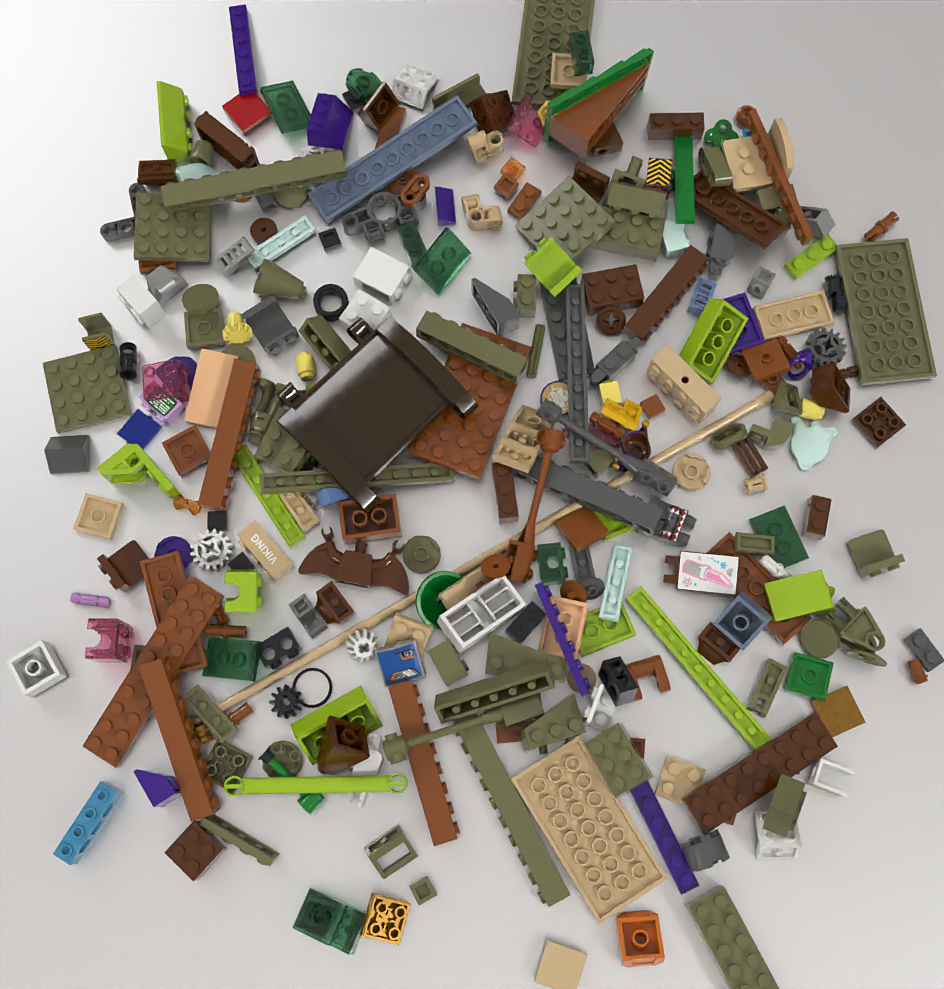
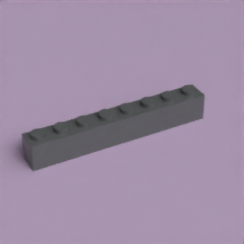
M538 457L529 473L512 468L513 476L536 486L543 458ZM553 460L550 461L544 490L654 537L664 512L659 505L646 503L638 496L627 495L622 489H613L603 481L592 480L584 473L578 474L573 472L568 466H559Z

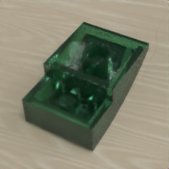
M310 888L292 928L327 946H332L351 955L354 954L361 936L359 933L366 912Z

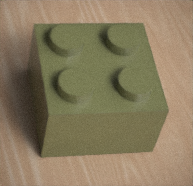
M781 774L764 821L763 829L787 838L789 831H794L807 792L803 791L806 783Z

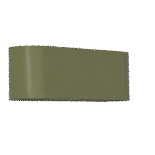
M700 148L698 160L710 186H730L732 183V172L720 148Z

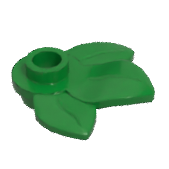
M721 119L716 122L713 128L706 131L704 143H713V147H719L723 153V142L725 140L737 139L739 136L737 132L732 130V124L728 120ZM721 125L726 126L725 131L721 130Z

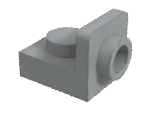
M759 266L747 288V292L762 299L776 274Z

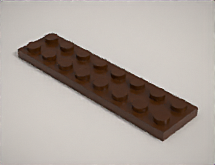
M813 711L682 797L681 800L701 832L706 835L775 789L781 774L793 777L819 758L837 748L838 745L816 711Z

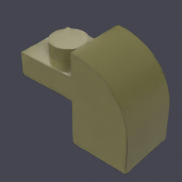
M776 417L770 429L752 424L747 436L751 437L755 442H764L763 450H776L789 438L794 424Z

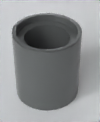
M272 193L255 196L263 213L272 212L277 208V203Z

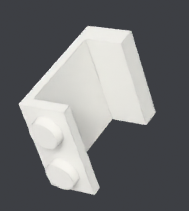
M373 247L369 249L353 275L354 284L360 287L363 283L387 295L390 303H393L395 299L400 297L403 285L407 284L411 278L410 266Z

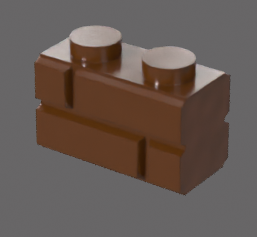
M812 495L807 499L803 521L804 527L801 532L802 537L814 540H821L825 537L832 499Z

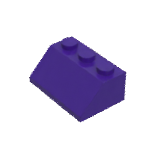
M317 94L306 128L309 146L344 149L354 112L336 95Z

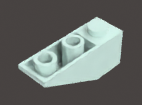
M670 198L667 206L666 221L661 241L665 260L682 256L690 246L689 237L685 236L684 224H676L673 198Z

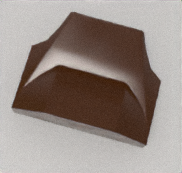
M332 581L316 592L317 603L315 609L326 624H340L355 613Z
M711 621L698 636L699 646L697 652L713 665L721 662H731L741 649L714 626Z

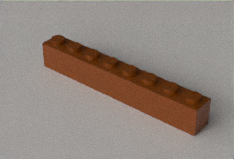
M234 358L198 500V505L202 508L224 511L225 507L227 508L229 505V490L234 486L233 474L239 466L238 452L241 453L243 450L242 438L243 434H246L248 430V423L246 422L248 416H251L252 413L251 402L252 398L256 397V382L261 377V369L255 362Z
M168 655L140 665L139 669L190 821L213 815L220 810V801L218 796L215 795L213 780L208 775L206 769L207 762L201 754L200 741L195 736L193 730L194 723L188 715L187 702L182 697L180 691L181 684L176 679L174 673V664Z
M410 680L388 687L402 736L406 739H411L431 732L428 722L424 723L422 716L426 715L423 704H418L416 696H419L420 693L417 684L413 685ZM428 741L410 747L408 758L434 846L458 839L457 834H460L457 821L453 822L451 814H454V809L451 801L447 802L445 796L449 792L446 782H441L439 774L443 772L440 762H435L434 754H437L434 742L430 743Z

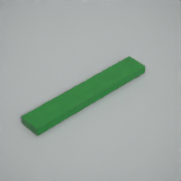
M674 137L676 224H694L692 137Z

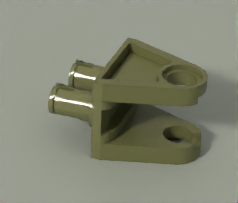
M632 156L627 171L614 170L602 205L610 207V205H607L613 180L646 187V180L638 177L643 165L642 159Z
M842 597L835 604V607L848 617L847 620L843 623L831 610L822 618L832 623L834 629H837L839 632L840 644L850 649L864 648L876 652L885 646V637L866 606L856 609L845 597ZM873 636H875V637L878 638V640H879V645H878V646H877L876 640H875V638H874Z

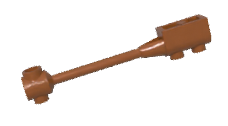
M550 428L541 429L537 433L536 441L538 444H541L540 448L545 453L528 521L518 541L509 540L506 557L509 559L511 567L505 576L509 580L525 584L527 580L533 577V570L530 569L531 561H535L538 557L537 550H534L535 521L553 453L559 452V449L564 448L566 444L563 432Z

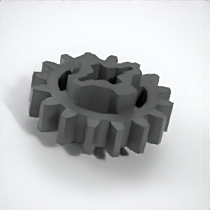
M824 327L821 332L819 329H816L814 334L811 333L809 335V339L805 342L807 345L805 349L812 351V363L817 362V366L820 367L822 364L825 365L831 362L837 364V362L840 363L842 361V357L846 354L844 350L847 345L842 344L845 339L838 337L840 335L839 332L834 334L832 328L827 332Z

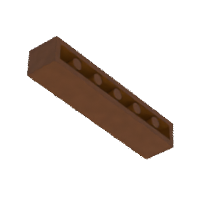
M690 245L624 325L622 333L632 340L637 336L642 342H647L653 334L651 331L655 327L659 328L663 323L664 315L666 313L669 315L675 307L673 304L677 300L681 301L684 297L686 288H691L697 280L695 277L699 273L702 275L708 267L706 262L709 257Z

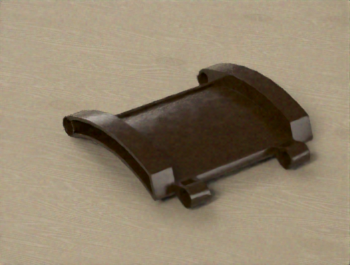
M359 317L346 330L349 336L358 343L348 355L305 394L301 391L299 392L291 382L276 394L289 407L276 422L339 483L366 513L381 500L370 489L369 483L449 407L463 420L479 407L471 395L441 362L392 317L386 318L375 330L363 318Z

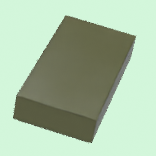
M736 532L734 552L773 557L775 555V536Z

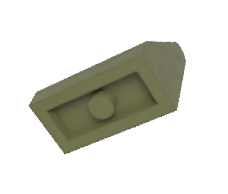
M399 824L364 847L368 858L383 879H386L418 857ZM404 842L410 852L383 870L377 859Z

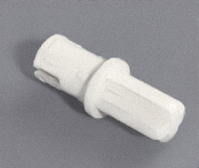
M764 555L760 560V563L770 571V575L779 580L793 576L785 570L783 564L776 563L768 555Z

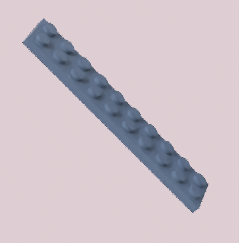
M457 95L346 168L347 178L324 182L307 194L326 223L329 224L478 126L477 121Z

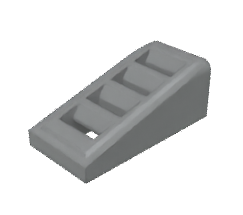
M243 236L222 252L214 262L222 273L232 275L255 250ZM241 246H243V247L245 248V250H246L245 252H243V250L241 249Z

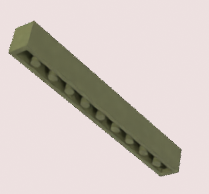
M330 150L324 154L314 153L308 157H294L288 161L278 160L273 164H259L253 168L244 167L233 172L223 171L218 175H204L198 179L188 178L178 183L168 182L160 187L164 206L168 213L347 178L342 150Z
M474 713L453 720L454 724L478 717V715ZM480 724L455 732L456 737L460 735L463 743L460 745L465 754L470 753L473 759L470 764L474 772L479 771L482 777L479 782L484 791L489 790L492 796L489 798V801L494 810L498 808L501 814L498 818L503 828L508 827L511 833L508 838L512 846H517L521 853L518 854V857L523 866L527 864L530 873L527 875L532 885L537 883L540 892L537 894L542 904L547 903L548 907L570 896L568 888L483 725Z

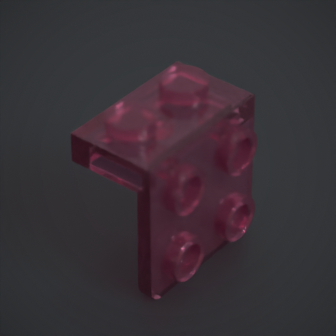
M178 359L144 365L142 367L144 400L150 402L174 397L181 402L189 401L190 387L188 385L189 369L187 365Z

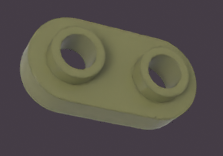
M735 423L719 431L710 439L712 447L724 450L729 445L742 440L747 435L746 427L743 423Z

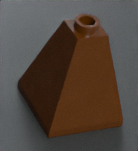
M330 715L327 719L317 756V769L322 774L334 775L368 759L370 753L363 725Z

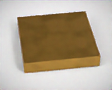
M848 686L827 694L825 702L816 699L810 702L832 737L866 723Z

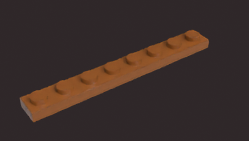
M756 108L749 110L745 119V126L752 134L753 144L757 146L759 157L766 165L767 175L771 176L773 188L780 196L781 206L785 208L788 214V221L795 229L796 239L800 240L802 246L809 244L814 235Z

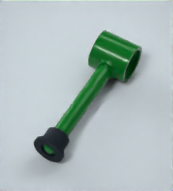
M270 747L258 758V760L261 759L266 765L269 764L281 777H293L274 758L275 755L270 751ZM300 793L301 796L297 802L305 811L312 815L326 799L321 793Z

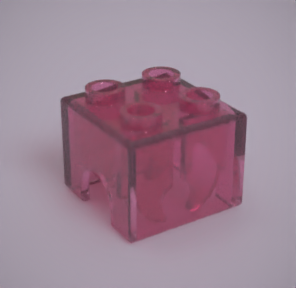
M89 618L87 630L97 631L101 635V640L97 646L85 648V658L97 663H127V658L131 656V647L128 646L129 638H132L133 633L130 624L116 618Z

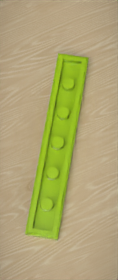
M246 444L243 445L242 452H238V468L291 548L304 540L306 536L278 494L261 495L259 474L264 473L248 446Z

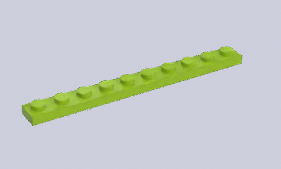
M640 586L626 598V601L752 749L755 750L772 739L643 587Z

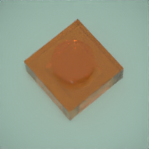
M511 157L501 168L500 173L502 175L505 173L517 181L525 171L526 166Z

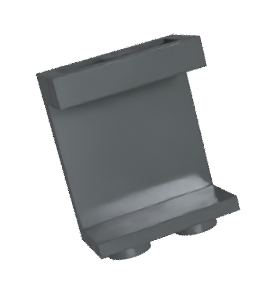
M274 295L242 313L245 322L252 328L253 334L267 355L278 352L282 346L294 342L299 336L296 327H293Z

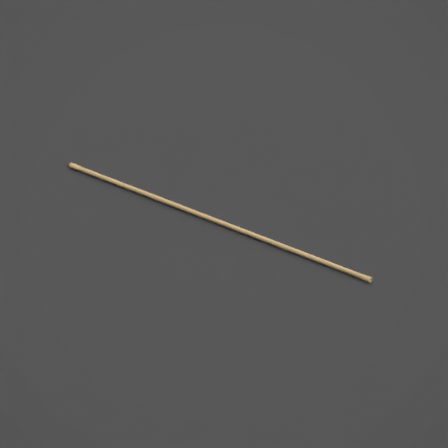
M770 390L764 392L749 403L651 457L649 460L657 465L753 410L773 401L775 398ZM627 471L606 484L615 489L636 477L630 471ZM572 502L535 523V534L584 506ZM522 531L451 572L463 576L481 566L486 557L507 551L509 540L518 541ZM417 591L217 703L222 711L231 708L349 641V634L355 636L356 629L362 633L363 628L368 630L393 616L396 612H400L415 603ZM198 715L191 718L194 728L204 723Z

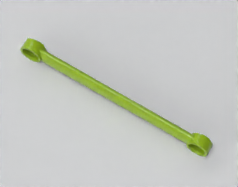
M394 773L392 775L242 778L240 776H231L224 783V791L232 797L242 794L392 792L399 794L403 793L408 787V780L402 773ZM395 776H401L405 781L390 780ZM233 779H239L242 784H229V782ZM390 786H404V788L400 791H395ZM235 788H242L241 791L237 794H234L229 790Z

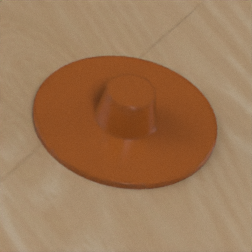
M492 554L486 557L481 564L483 574L493 579L505 576L511 567L509 559L501 554Z
M568 580L561 585L560 595L562 598L586 602L587 592L582 584L574 580Z

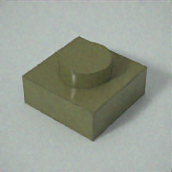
M428 876L409 886L418 905L437 896Z

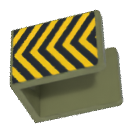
M103 313L78 318V321L88 333L87 337H82V341L90 351L115 345L111 324Z

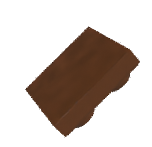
M882 397L878 398L851 420L876 449L906 426L904 421Z

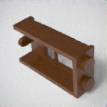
M208 111L197 117L194 125L200 139L210 142L214 147L213 151L237 170L244 167L253 168L260 164L255 149L252 146L249 147L244 140L210 115Z

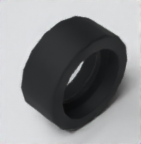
M336 284L321 286L313 297L316 313L322 315L326 321L339 320V317L349 305L347 293ZM332 293L339 295L342 299V305L339 309L332 312L322 309L320 302L324 296Z

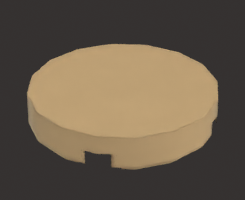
M688 453L679 457L672 468V474L677 477L676 484L679 488L686 491L700 490L707 484L710 478V466L698 454Z

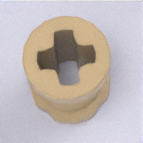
M760 474L756 478H745L743 480L744 488L748 495H752L753 492L759 490H768V483L764 474Z

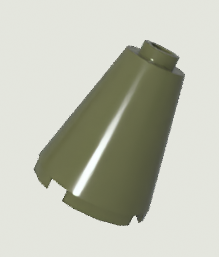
M269 259L263 260L253 293L297 300L299 297L304 296L306 287L303 286L304 282Z

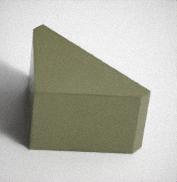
M781 381L771 409L785 414L801 415L803 411L798 387Z

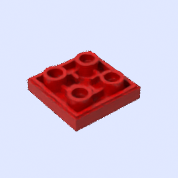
M257 93L243 96L238 94L222 105L223 110L243 134L272 115L271 110Z

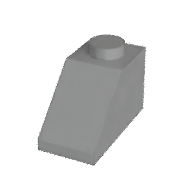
M800 206L814 236L825 238L836 225L827 208Z

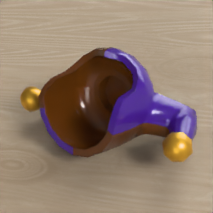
M647 420L642 421V427L639 431L629 432L624 437L621 453L643 460L644 457L647 459L650 457L651 447L647 427H649L650 423ZM620 460L612 464L613 470L623 472L627 469Z

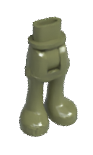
M259 378L258 386L262 390V397L255 412L251 415L252 420L248 432L250 434L248 442L255 445H260L278 407H281L283 402L276 394L286 386L281 383L275 384L265 378ZM274 392H275L274 400H273L272 405H271V407H270V410H269V412H268V414H267V413H265V412H266V409H267V407H268V405H269V402H270V400H271V398H272V396H273V394H274Z

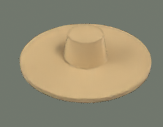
M582 663L584 670H581L583 677H587L592 688L589 689L590 691L596 684V673L592 667ZM569 670L567 674L568 685L573 691L580 693Z

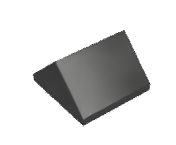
M90 436L50 437L44 449L50 474L89 472Z

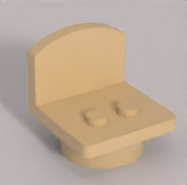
M782 118L774 119L767 134L789 179L795 167L792 143L785 122ZM752 136L725 140L723 142V155L732 172V190L736 192L756 191L762 187L773 186L771 176L767 175L766 165L759 157V150L753 144Z

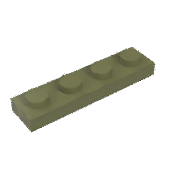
M215 814L204 817L200 824L205 827L207 832L220 836L225 843L235 845L240 848L239 850L242 853L255 857L262 865L271 866L280 854Z

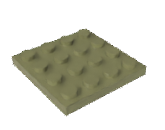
M568 176L524 216L515 227L536 249L539 247L538 243L544 237H553L560 248L575 262L617 223Z
M136 193L134 260L209 262L211 205L168 213L164 206L162 193Z
M116 344L43 362L55 429L58 434L132 415L125 380L119 375L122 366L120 365V356Z

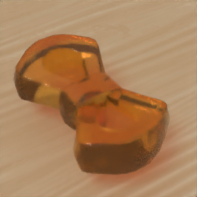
M181 494L177 495L173 500V506L176 510L186 508L192 515H197L201 511L202 507L198 505V500L186 499Z

